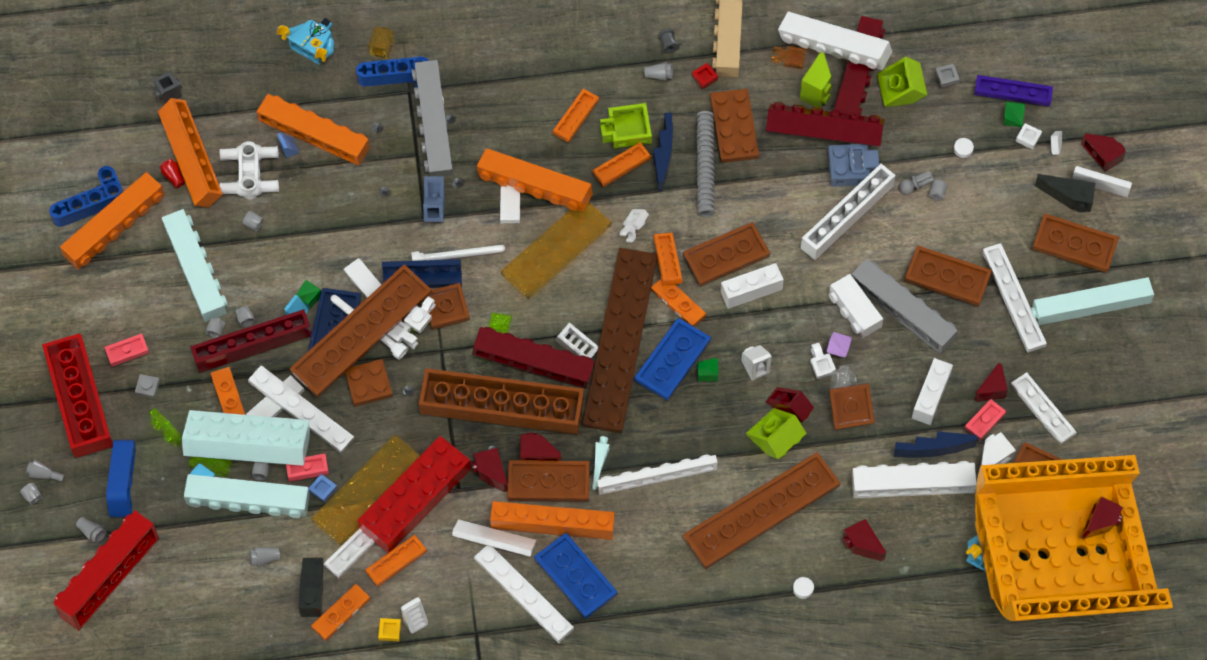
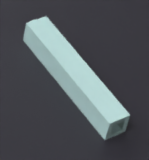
M1149 277L1036 299L1033 302L1031 311L1038 325L1150 304L1154 297V292Z

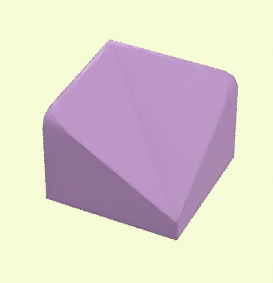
M833 332L828 344L827 353L846 358L852 338Z

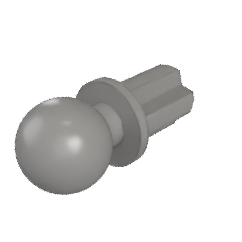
M927 171L919 176H912V181H901L899 191L904 195H909L915 187L920 190V187L934 181L931 172Z

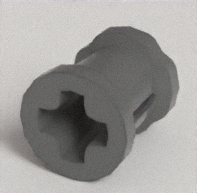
M671 28L664 29L658 34V38L664 46V53H673L680 47L674 38L675 32Z

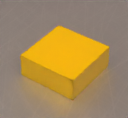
M380 618L378 639L380 641L400 642L401 619Z

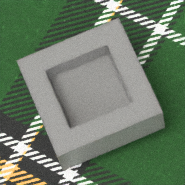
M954 64L935 69V74L941 88L959 83L960 79Z
M140 374L135 395L155 399L160 379Z

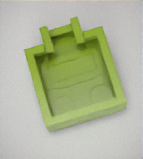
M646 103L608 108L609 118L600 119L603 143L613 142L614 149L634 146L639 142L642 145L652 144Z

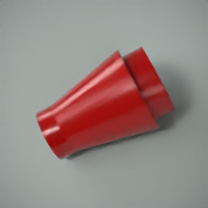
M169 159L160 165L161 173L176 189L185 184L177 162Z

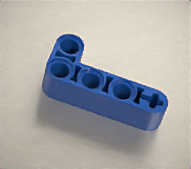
M411 57L363 62L356 67L357 81L361 86L366 87L414 82L415 87H418L417 81H413L412 69H415L416 62L429 60L425 57Z
M103 166L98 170L101 186L56 202L50 207V216L56 226L63 227L99 213L123 192L115 170L111 166Z
M114 440L106 491L110 517H126L128 514H132L130 493L136 456L135 440Z

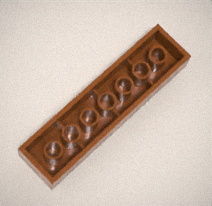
M425 368L419 410L420 414L578 435L584 403V389Z

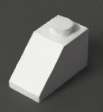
M760 345L744 350L741 361L751 380L770 373L771 355Z
M1001 432L996 436L992 434L985 440L981 465L1005 464L1014 458L1016 450Z

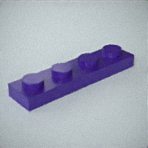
M977 75L974 95L1050 106L1053 86Z

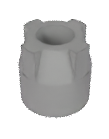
M934 180L929 197L935 201L944 200L948 186L947 183L941 180Z
M251 210L243 220L244 225L255 231H258L264 222L261 216Z
M248 306L236 309L235 312L241 327L246 328L254 324L255 318Z
M210 318L205 333L213 338L220 337L225 322L220 318Z
M255 462L251 477L258 481L267 480L269 472L268 463Z
M34 483L27 484L20 491L30 505H34L42 499L39 489Z

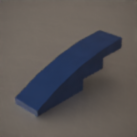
M672 112L664 113L665 130L659 131L660 148H654L653 158L658 191L663 190L672 157Z
M937 431L936 438L916 437L915 444L896 442L894 457L923 458L957 453L975 447L978 435Z

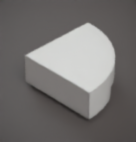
M1055 131L1051 135L1052 155H1059L1062 146V131Z

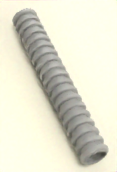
M709 111L697 113V213L702 217H710L715 214L713 172L714 114Z

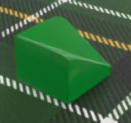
M1006 102L1003 125L1022 127L1025 104Z
M305 280L296 295L299 296L310 310L320 299L321 289Z
M718 358L698 362V381H718Z

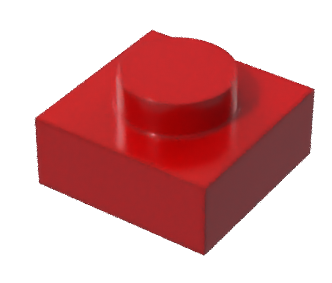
M708 63L692 72V77L702 89L718 80V75Z

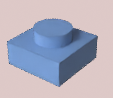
M321 474L309 487V492L325 503L335 492L337 485Z

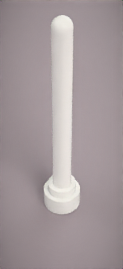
M495 245L423 254L416 251L411 252L412 261L446 260L501 253L505 251V246Z
M337 295L331 296V301L348 315L354 310ZM387 335L380 340L391 349L392 355L398 360L402 359L409 349L403 343L394 342Z

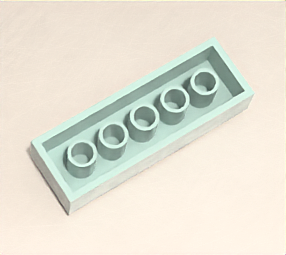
M189 410L182 436L183 456L304 466L310 440L309 420Z

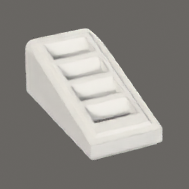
M568 323L555 339L558 344L577 356L584 355L592 358L599 348L571 323ZM569 333L572 336L567 340L565 337ZM574 338L578 339L574 345L571 343ZM581 342L585 344L581 349L577 348ZM587 347H590L591 350L587 353V355L584 354L583 352L587 349Z
M419 597L401 607L403 622L410 633H415L428 625V620Z

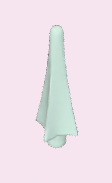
M601 436L599 443L596 442L595 468L592 490L597 489V480H599L610 449L609 444H607L608 438Z

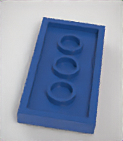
M677 318L637 373L634 381L668 401L708 346L711 337Z
M564 533L534 556V560L585 619L618 595L617 590L567 533Z

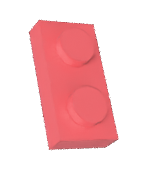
M142 333L104 347L112 367L149 354Z
M990 399L965 425L964 429L971 435H978L977 440L981 441L1002 419L1006 411Z
M325 454L305 457L304 466L286 464L289 482L318 477L321 474L329 475Z

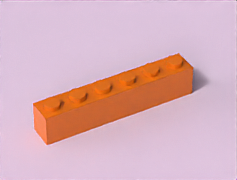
M267 94L256 111L258 121L357 166L360 165L370 149L369 139L364 134L352 132L346 126H339L328 118L323 119L310 110L301 109L295 103L290 104L284 101L279 96Z
M171 98L158 111L161 122L194 205L210 207L223 193L186 100Z
M488 148L485 149L476 166L478 176L485 181L490 180L503 187L511 186L520 193L525 192L533 195L535 198H543L555 205L566 206L573 211L584 212L593 195L591 183Z
M147 172L144 173L60 246L62 255L78 270L82 266H86L91 261V258L97 253H101L106 245L111 241H115L120 236V233L126 228H130L135 220L145 215L150 207L162 200L165 195L162 185Z
M492 501L490 523L491 528L497 530L551 535L567 533L573 537L613 540L615 512Z

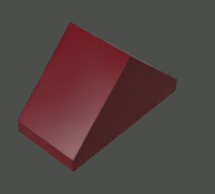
M997 364L977 390L975 401L982 402L989 401L990 399L1006 398L1008 390L1002 364Z

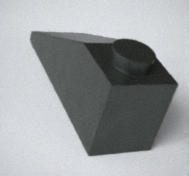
M1037 174L1035 187L1070 209L1078 212H1090L1093 205L1096 183Z
M303 558L299 590V611L301 617L322 616L324 558Z

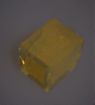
M375 26L368 45L370 55L388 59L395 41L392 30L386 27L380 28Z

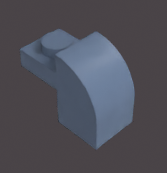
M444 176L424 177V222H443Z

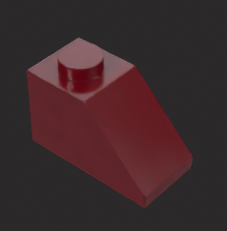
M1088 133L1083 136L1081 145L1104 172L1124 160L1125 148L1115 138Z
M777 387L765 401L772 408L796 415L799 422L806 420L814 409V406L802 391Z
M533 432L521 434V460L561 461V453L542 435H537Z
M493 448L474 453V461L471 462L473 472L478 473L479 479L503 492H507L508 484L498 449Z
M1101 496L1093 505L1081 538L1086 539L1109 532L1114 526L1118 527L1123 518L1120 515L1123 507Z
M866 519L844 529L842 541L847 549H851L853 554L878 561L885 560L886 551Z

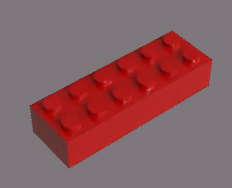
M81 333L42 344L74 457L78 458L113 447L109 427Z
M439 436L357 520L359 529L370 539L372 538L385 552H391L471 470L470 459L443 437Z
M136 510L124 518L120 528L110 534L109 540L105 545H101L97 549L95 556L83 565L82 571L77 576L72 577L68 587L63 592H59L55 597L53 604L60 618L78 631L86 624L159 540L152 522Z

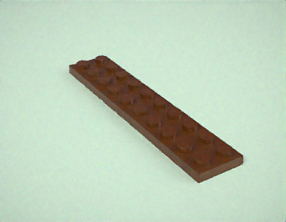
M619 248L583 427L621 434L623 432L657 263L656 253Z

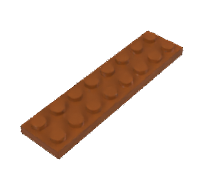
M404 264L289 368L290 372L318 398L397 326L413 308L421 304L432 293V290Z
M816 452L683 534V538L704 568L707 569L840 487L841 483L819 453Z

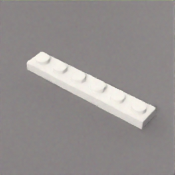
M1002 244L984 248L982 254L989 269L992 270V276L1027 353L1046 347L1047 343L1035 317H1033L1029 303Z
M260 366L248 379V383L295 419L309 420L310 430L339 453H342L354 440L353 435L263 366Z
M703 455L699 459H684L675 464L665 463L657 468L646 467L638 472H623L615 477L604 476L597 480V489L599 495L710 472L717 470L718 462L716 455Z
M487 545L474 556V560L558 643L574 630V627L492 546Z

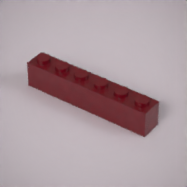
M861 16L857 32L883 39L885 29L882 28L883 21ZM848 60L834 110H840L845 114L857 112L862 115L863 108H860L861 103L866 101L867 92L864 91L866 87H870L872 76H869V74L874 69L864 64L852 63Z
M774 102L768 108L766 131L881 146L885 119L878 115H869L867 117L861 116L857 112L845 114L840 110H831L830 112L823 111L819 107L808 109L802 105L785 106L782 102Z
M303 309L190 346L198 372L201 373L311 337L312 331L306 312Z
M491 327L479 328L472 355L584 389H587L595 362L584 355H573L568 350L560 351L553 349L548 344L540 345L527 338H516L511 333L503 334L496 332Z

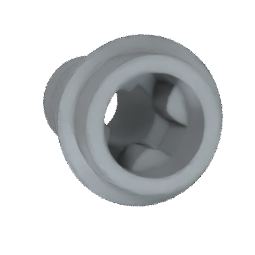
M664 62L653 66H646L645 78L665 81L672 79V64Z
M81 517L76 523V527L83 532L91 543L95 542L98 544L106 536V530L103 525L88 520L85 517Z
M254 547V549L249 550L251 566L256 565L259 567L269 562L280 560L278 547Z

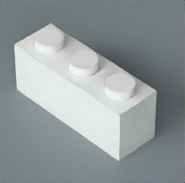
M775 263L721 282L720 293L729 309L781 291L784 279Z
M851 274L830 285L829 298L834 304L836 303L839 306L841 315L850 321L854 333L859 334L863 339L882 328V316Z
M934 358L914 407L912 419L931 425L950 378L952 364Z

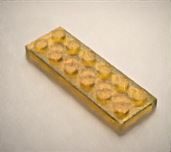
M590 202L587 204L584 212L570 210L502 269L501 275L529 299L611 227L612 222Z
M394 435L311 518L312 522L342 546L359 529L357 520L420 455L397 435Z

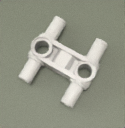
M247 141L237 146V148L220 149L221 161L238 160L239 180L231 183H220L222 193L238 194L240 197L243 196L251 200L262 193L279 192L278 180L261 181L260 161L266 158H279L278 146L261 147L259 144Z

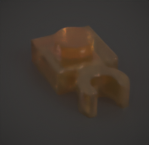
M787 46V51H785L781 47H774L773 53H778L779 55H772V62L784 61V66L803 69L806 49Z

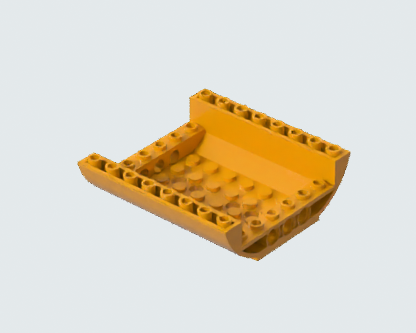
M1135 455L980 466L975 493V526L980 548L982 549V558L991 598L994 599L998 610L1007 620L1024 621L1173 608L1169 589H1157L1131 484L1140 474ZM1101 496L1123 507L1120 514L1123 518L1118 527L1114 526L1109 532L1086 539L1081 538L1093 505ZM1096 547L1103 548L1105 554L1097 553ZM1077 548L1083 549L1086 556H1080L1077 553ZM1038 551L1045 552L1047 559L1040 558ZM1020 552H1023L1027 555V561H1024L1019 557Z

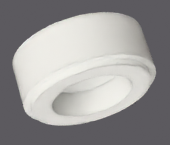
M960 138L955 142L954 153L960 158H967L972 155L974 145L969 139Z
M801 577L794 582L793 592L796 597L807 599L813 594L814 585L809 578Z

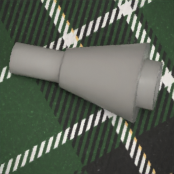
M36 459L33 462H29L26 470L29 478H51L63 482L65 474L53 471V469Z

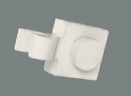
M632 209L624 221L623 225L625 227L620 231L619 235L626 236L628 233L627 243H632L635 240V230L640 229L645 224V220L649 215L645 209Z
M428 296L421 308L416 306L404 319V323L418 333H421L432 320V316L429 313L436 306L434 304L435 300Z
M402 321L387 334L394 342L401 343L404 341L413 350L418 345V342H416L417 337L409 333L411 331L410 326Z
M820 343L812 344L811 353L814 358L810 360L816 378L820 379L836 374V368L830 353L824 355Z

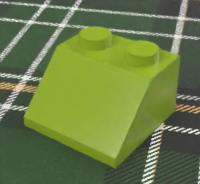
M820 52L802 79L800 100L819 108L823 104L826 105L831 97L829 92L832 88L830 84V70L825 55Z
M905 56L877 73L885 107L913 104L927 96L921 64L916 60Z
M773 408L746 432V435L768 456L776 459L786 455L787 451L793 445L799 443L801 438L807 434L796 415Z

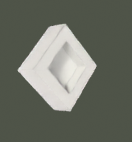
M1025 123L1016 138V142L1033 150L1042 131Z

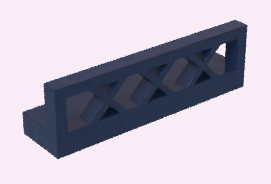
M461 259L382 262L383 283L405 264L429 288H441L460 283L462 287Z

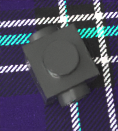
M171 71L153 79L156 88L153 91L157 99H162L164 104L171 98L178 99L182 97L180 91L182 85L178 78H174Z

